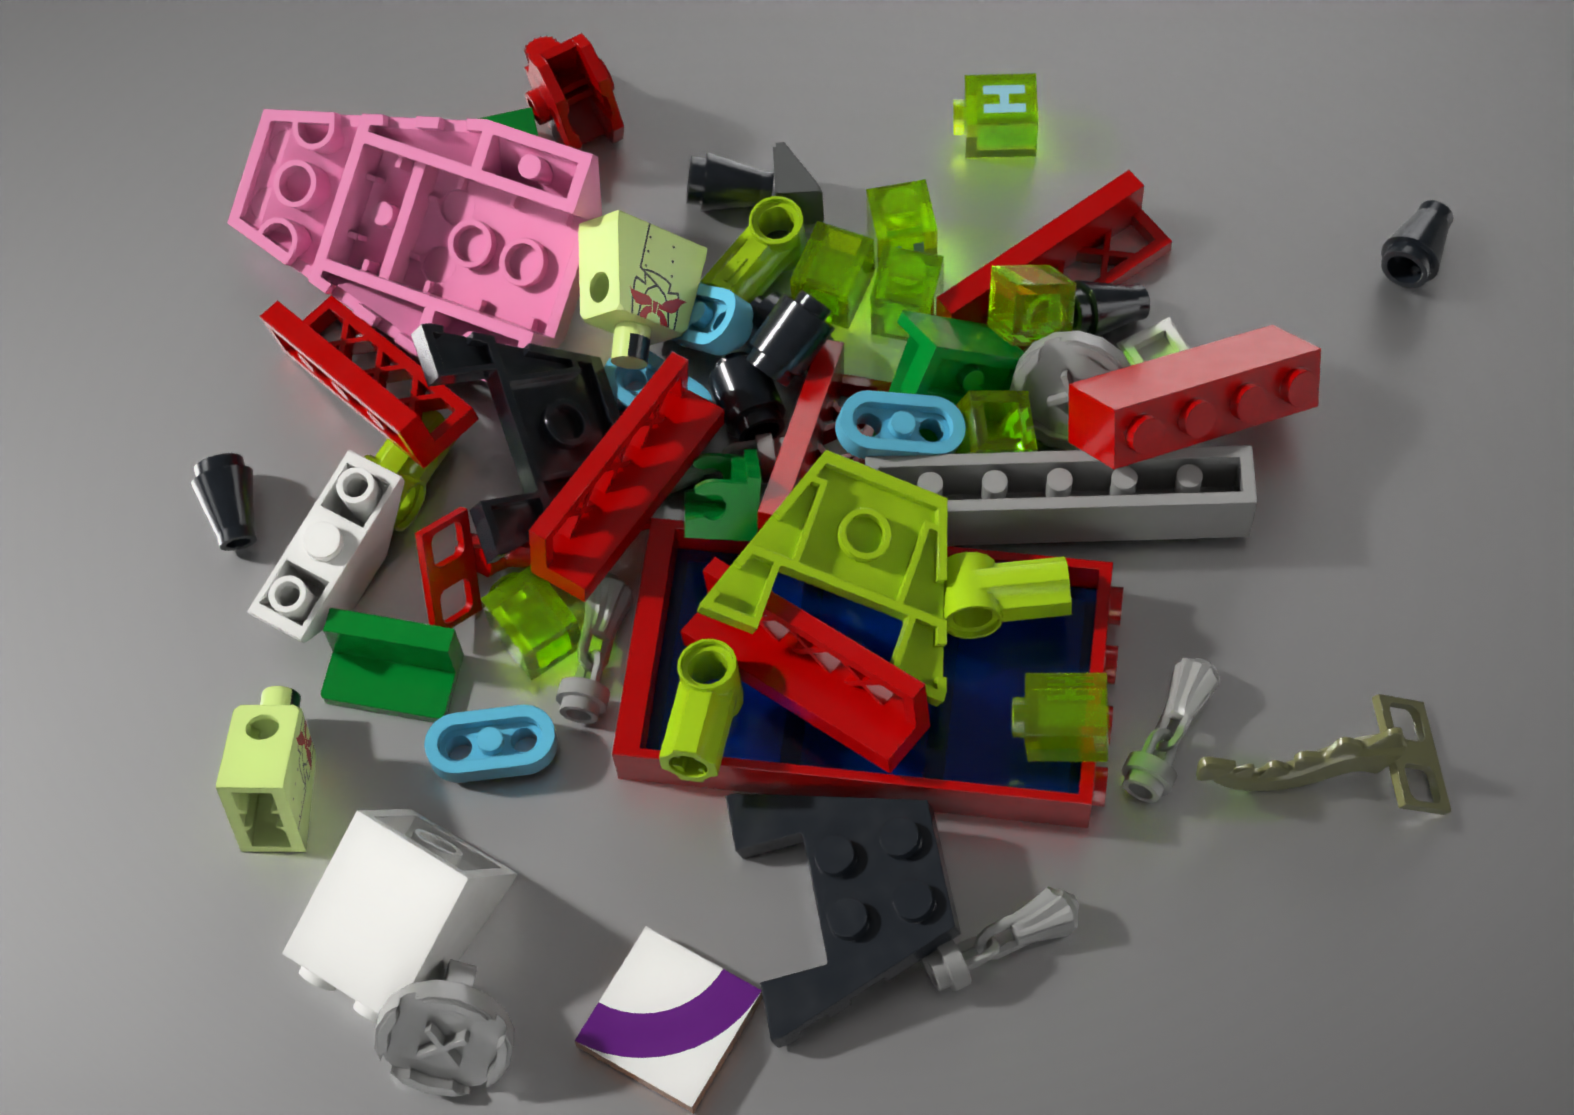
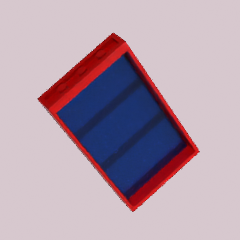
M651 518L612 751L618 779L769 795L927 800L934 812L1080 828L1089 827L1092 806H1105L1108 767L1095 766L1097 744L1110 745L1113 706L1101 705L1102 684L1115 685L1119 646L1106 645L1108 625L1120 626L1124 587L1111 586L1113 562L1065 558L1070 579L1072 615L1002 622L1001 627L994 633L976 639H962L954 637L947 632V645L944 646L943 677H947V693L944 702L937 707L928 703L929 729L890 774L741 681L744 691V703L739 713L732 719L718 776L709 777L701 783L681 780L672 772L662 769L659 762L660 751L680 682L677 671L678 659L682 651L687 647L683 643L681 629L697 613L700 602L708 594L703 569L714 557L731 566L750 541L685 538L684 521ZM947 546V558L962 552H979L994 559L995 563L1054 557ZM777 573L771 591L890 662L903 626L901 620L783 573ZM719 679L709 680L703 684H712L719 681ZM1047 679H1094V684H1076V689H1095V694H1048V689H1066V684H1047Z

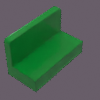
M902 310L897 323L919 344L900 387L903 393L939 396L949 400L957 408L1010 415L1014 406V402H1011L1010 386L1018 360L1025 353L994 325Z
M330 607L323 629L333 651L321 690V697L326 704L433 723L448 714L464 657L455 629Z

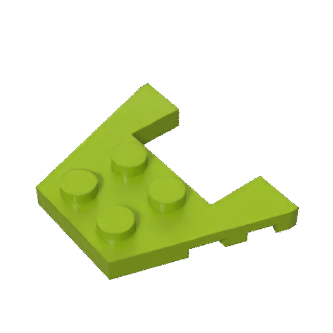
M825 450L700 602L697 613L753 634L758 629L777 573H783L901 620L903 626L890 663L925 683L927 702L937 707L944 702L947 693V677H943L944 646L947 645V620L944 619V583L947 581L948 498Z

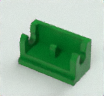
M744 449V455L722 453L699 455L693 460L694 467L702 470L708 468L717 469L723 475V479H707L696 484L694 488L685 490V538L751 541L758 532V509L761 489V473L757 449Z

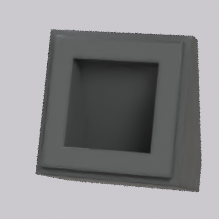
M785 142L776 143V147H773L775 195L793 200L800 207L804 225L822 223L824 221L823 192L820 186Z

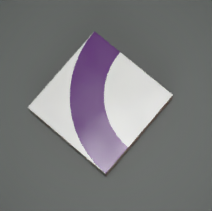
M646 926L574 1041L577 1048L694 1114L763 999L762 990Z

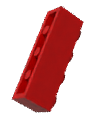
M1272 324L1070 383L1068 442L1115 470L1318 407L1321 348Z

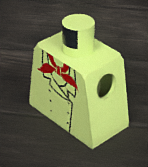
M617 210L579 224L580 315L585 323L614 334L611 353L612 364L626 369H642L648 366L650 345L680 337L688 329L706 260L707 248Z
M268 687L262 692L260 705H240L233 710L217 777L216 790L241 852H306L316 753L302 708H300L301 696L297 691L289 687Z

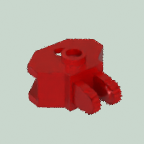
M582 33L562 43L557 41L556 38L553 39V36H540L537 39L534 38L528 45H525L526 49H524L529 65L524 68L532 90L525 93L526 102L529 108L532 107L537 123L539 125L547 123L557 143L582 151L583 144L601 135H605L612 144L623 140L624 123L613 93L615 87L612 77L604 62L598 58L591 42Z

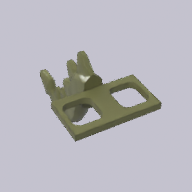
M1377 694L1372 697L1380 730L1378 734L1355 738L1340 737L1332 745L1317 751H1300L1294 755L1293 760L1287 762L1271 760L1259 768H1255L1254 764L1251 763L1236 766L1235 760L1211 756L1202 757L1197 765V780H1213L1224 787L1245 791L1291 789L1350 772L1378 774L1386 767H1389L1399 808L1440 815L1452 812L1424 702ZM1390 707L1405 709L1410 713L1418 741L1405 739L1402 729L1394 727ZM1405 768L1417 769L1425 773L1431 789L1433 803L1419 801L1413 797L1410 792Z

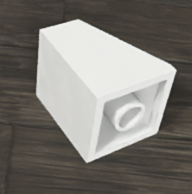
M412 809L357 810L282 954L302 966L299 974L306 981L328 991H335L337 988L356 1000L353 1007L360 1015L377 1023L380 1010L393 993L412 983L435 979L443 980L450 959L460 960L511 887L517 873Z

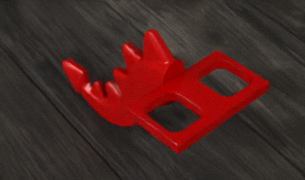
M464 507L457 508L415 533L430 625L453 628L482 610L477 572L489 578L495 573L511 567L531 568L529 542L499 561L487 564L478 535L471 533L468 509ZM651 518L641 531L650 529ZM455 523L458 541L455 553L435 564L432 539L437 532ZM463 579L466 604L462 610L443 620L441 595L444 590Z

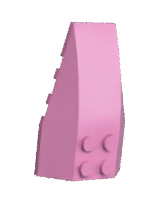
M264 109L227 224L283 264L296 269L307 277L311 284L325 294H330L352 309L353 314L370 326L380 329L394 339V343L409 354L418 357L411 334L421 324L426 323L444 326L443 332L468 337L472 332L492 335L496 343L524 348L527 344L531 343L558 349L565 340L580 295L579 224L602 216L598 156L487 119L467 118V120H451L428 116L408 118L389 117L384 114L343 115L335 112Z

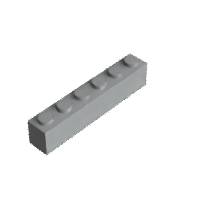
M1252 445L1186 447L1115 470L1082 450L865 457L866 466L948 498L947 546L1249 537L1257 507Z

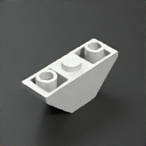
M348 450L247 612L253 617L305 643L323 631L330 607L348 611L353 610L388 554L405 482L402 476Z

